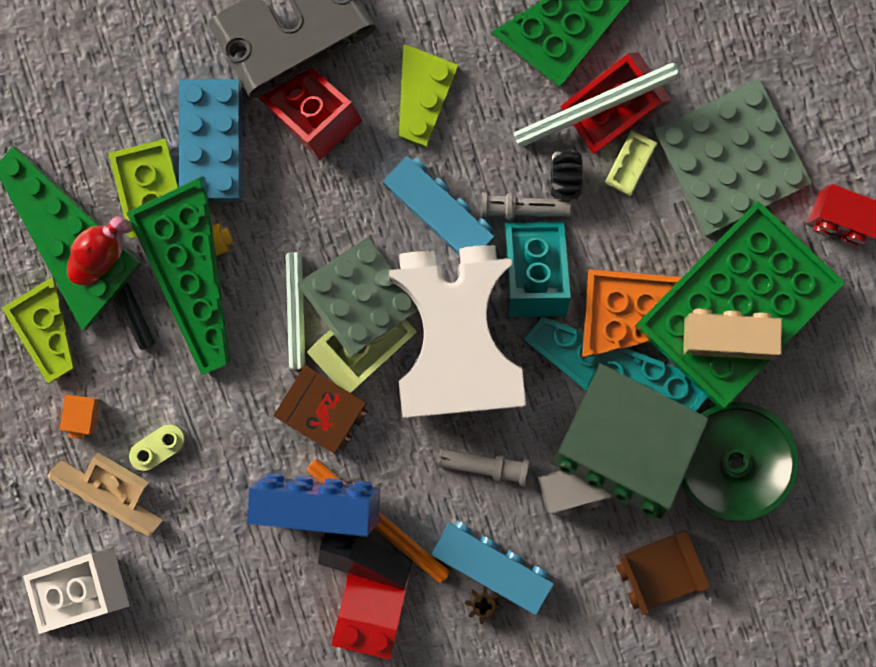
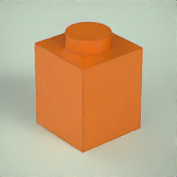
M65 394L59 430L68 431L67 437L85 439L86 434H95L100 399Z

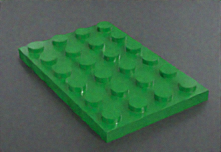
M757 201L649 310L635 327L707 397L723 410L770 360L684 355L685 318L696 309L711 310L714 315H723L726 311H738L742 313V316L754 317L755 313L772 314V318L781 319L782 349L845 282L766 207Z

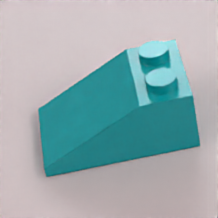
M564 222L505 223L506 259H511L512 265L506 270L508 317L567 316L571 295Z

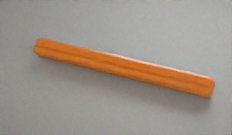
M315 459L307 468V472L319 482H325V479L329 478L340 479L319 460ZM379 512V523L374 529L438 583H443L449 576L450 571Z

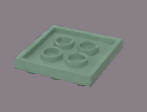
M368 237L297 284L350 357L418 311L411 297L402 288L389 281V270L392 269Z

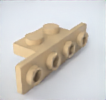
M97 453L92 458L85 474L64 461H60L48 474V478L55 481L58 486L72 491L85 502L94 504L106 511L111 517L133 527L138 533L151 537L162 523L161 518L138 505L149 482L100 453Z

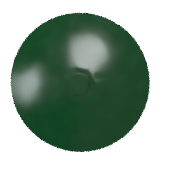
M731 402L723 410L718 406H714L701 413L708 420L681 481L682 488L691 502L707 515L718 520L733 523L758 520L779 508L791 493L798 473L796 444L785 424L770 411L757 405L742 402Z

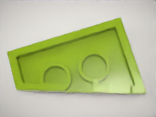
M403 44L399 138L427 148L458 69V64Z
M53 277L2 307V310L47 384L53 383L75 369L58 289Z

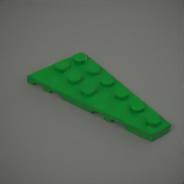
M540 0L539 3L519 13L503 26H499L491 31V35L557 88H560L630 0Z
M202 176L126 212L197 367L201 375H204L227 365L231 360L205 176Z

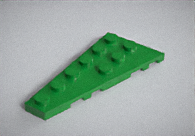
M12 146L0 160V181L82 331H86L140 268L142 263L123 246L121 256L112 268L96 282L90 285H77L71 282L67 275V264L73 242L87 228L101 225L18 147Z

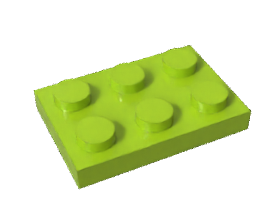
M166 138L108 153L125 219H129L126 212L179 187ZM134 229L128 233L129 239L138 238Z

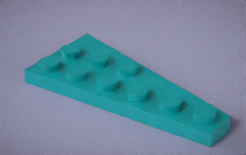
M541 317L523 339L585 391L589 386L588 383L592 374L601 363L695 412L707 398L678 368L627 348L582 359L583 332L545 317Z

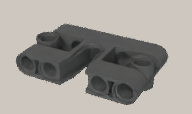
M241 0L213 16L208 24L250 98H258L371 35L375 31L376 25L361 0H289L298 19V25L294 29H285L275 12L263 0ZM246 51L242 58H234L238 52Z

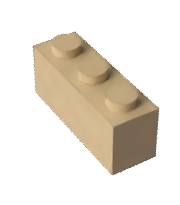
M707 309L693 310V313H690L684 320V355L774 360L781 355V319L772 318V314L755 313L754 317L742 316V313L738 311H726L723 315H714L711 310Z

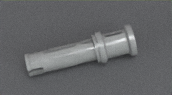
M482 192L481 218L501 216L505 217L506 220H511V218H514V215L570 218L571 199L570 201H561V199L515 198V195H512V193H507L506 196L488 195L487 192Z
M440 448L439 456L450 458L451 461L438 459V468L443 467L493 476L492 479L496 482L508 480L518 482L520 486H525L529 460H524L523 462L505 459L503 455L492 459Z

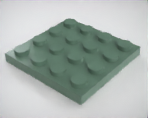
M760 79L653 130V134L704 236L739 220L757 201L766 207L812 184Z

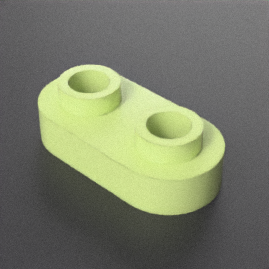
M164 425L136 443L129 453V459L133 467L140 471L152 470L181 451L186 441L183 430L176 425ZM167 434H171L174 437V442L171 445H167L164 442V437ZM143 450L149 453V459L146 462L141 461L139 458V454Z

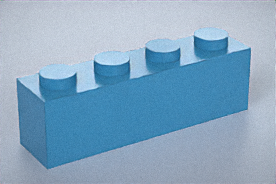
M406 156L382 181L386 189L459 256V249L489 245L494 239V236L491 234L493 228L482 218L477 221L469 213L472 209L461 198L455 201L447 193L450 188L438 177L433 180L426 174L428 168L418 158L415 157L412 161Z
M458 520L455 525L448 522L431 555L536 615L554 584L548 579L550 573L536 565L533 570L522 564L524 558L510 550L507 555L496 549L498 543L484 535L481 540L471 535L470 533L473 529Z

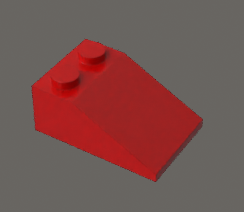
M639 52L627 53L560 107L564 111L652 71ZM663 86L578 122L573 126L592 154H595L651 117L672 101Z
M313 68L258 97L296 139L319 160L363 121L352 102Z
M348 573L331 646L391 659L407 583L403 590Z

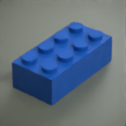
M267 473L266 476L259 479L249 488L247 524L368 536L379 523L381 488L372 487L373 483L366 481H357L354 485L343 484V480L335 478L325 479V482L314 481V478L311 476H296V479H287L281 473Z

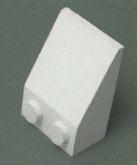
M114 548L92 553L23 576L39 634L130 606Z

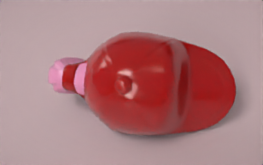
M117 216L107 226L87 228L76 238L72 244L71 255L67 264V275L71 282L77 285H90L112 268L121 256L123 249L122 235L133 230L130 220Z

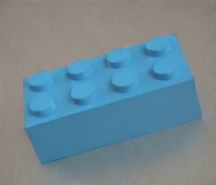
M239 79L179 80V187L205 176L208 203L243 202L242 84Z

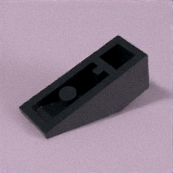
M325 532L319 549L318 564L404 590L413 561L366 536Z

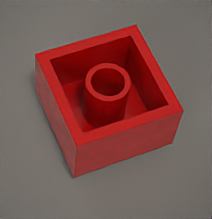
M831 183L818 191L807 225L814 227L813 231L823 236L834 234L842 237V243L858 247V244L863 245L876 239V200Z

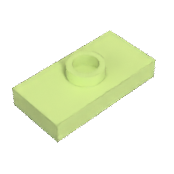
M631 130L604 184L631 197L658 143Z

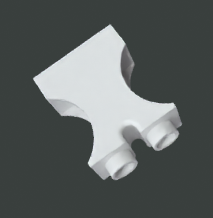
M494 245L459 249L461 264L457 267L458 279L454 283H447L442 278L441 266L436 264L435 251L400 254V269L389 270V281L402 288L414 301L420 312L424 328L423 346L419 358L411 371L399 381L402 417L526 406L522 369L511 363L500 353L493 343L487 327L486 308L491 289L500 275L512 265L511 259L497 260Z

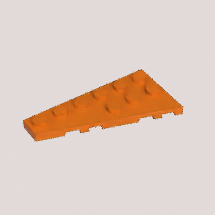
M589 269L587 272L582 359L650 343L635 325L682 277Z

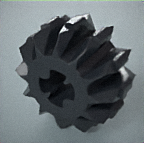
M563 150L555 151L552 155L550 191L553 199L570 201V199H578L581 195L583 160L580 152Z

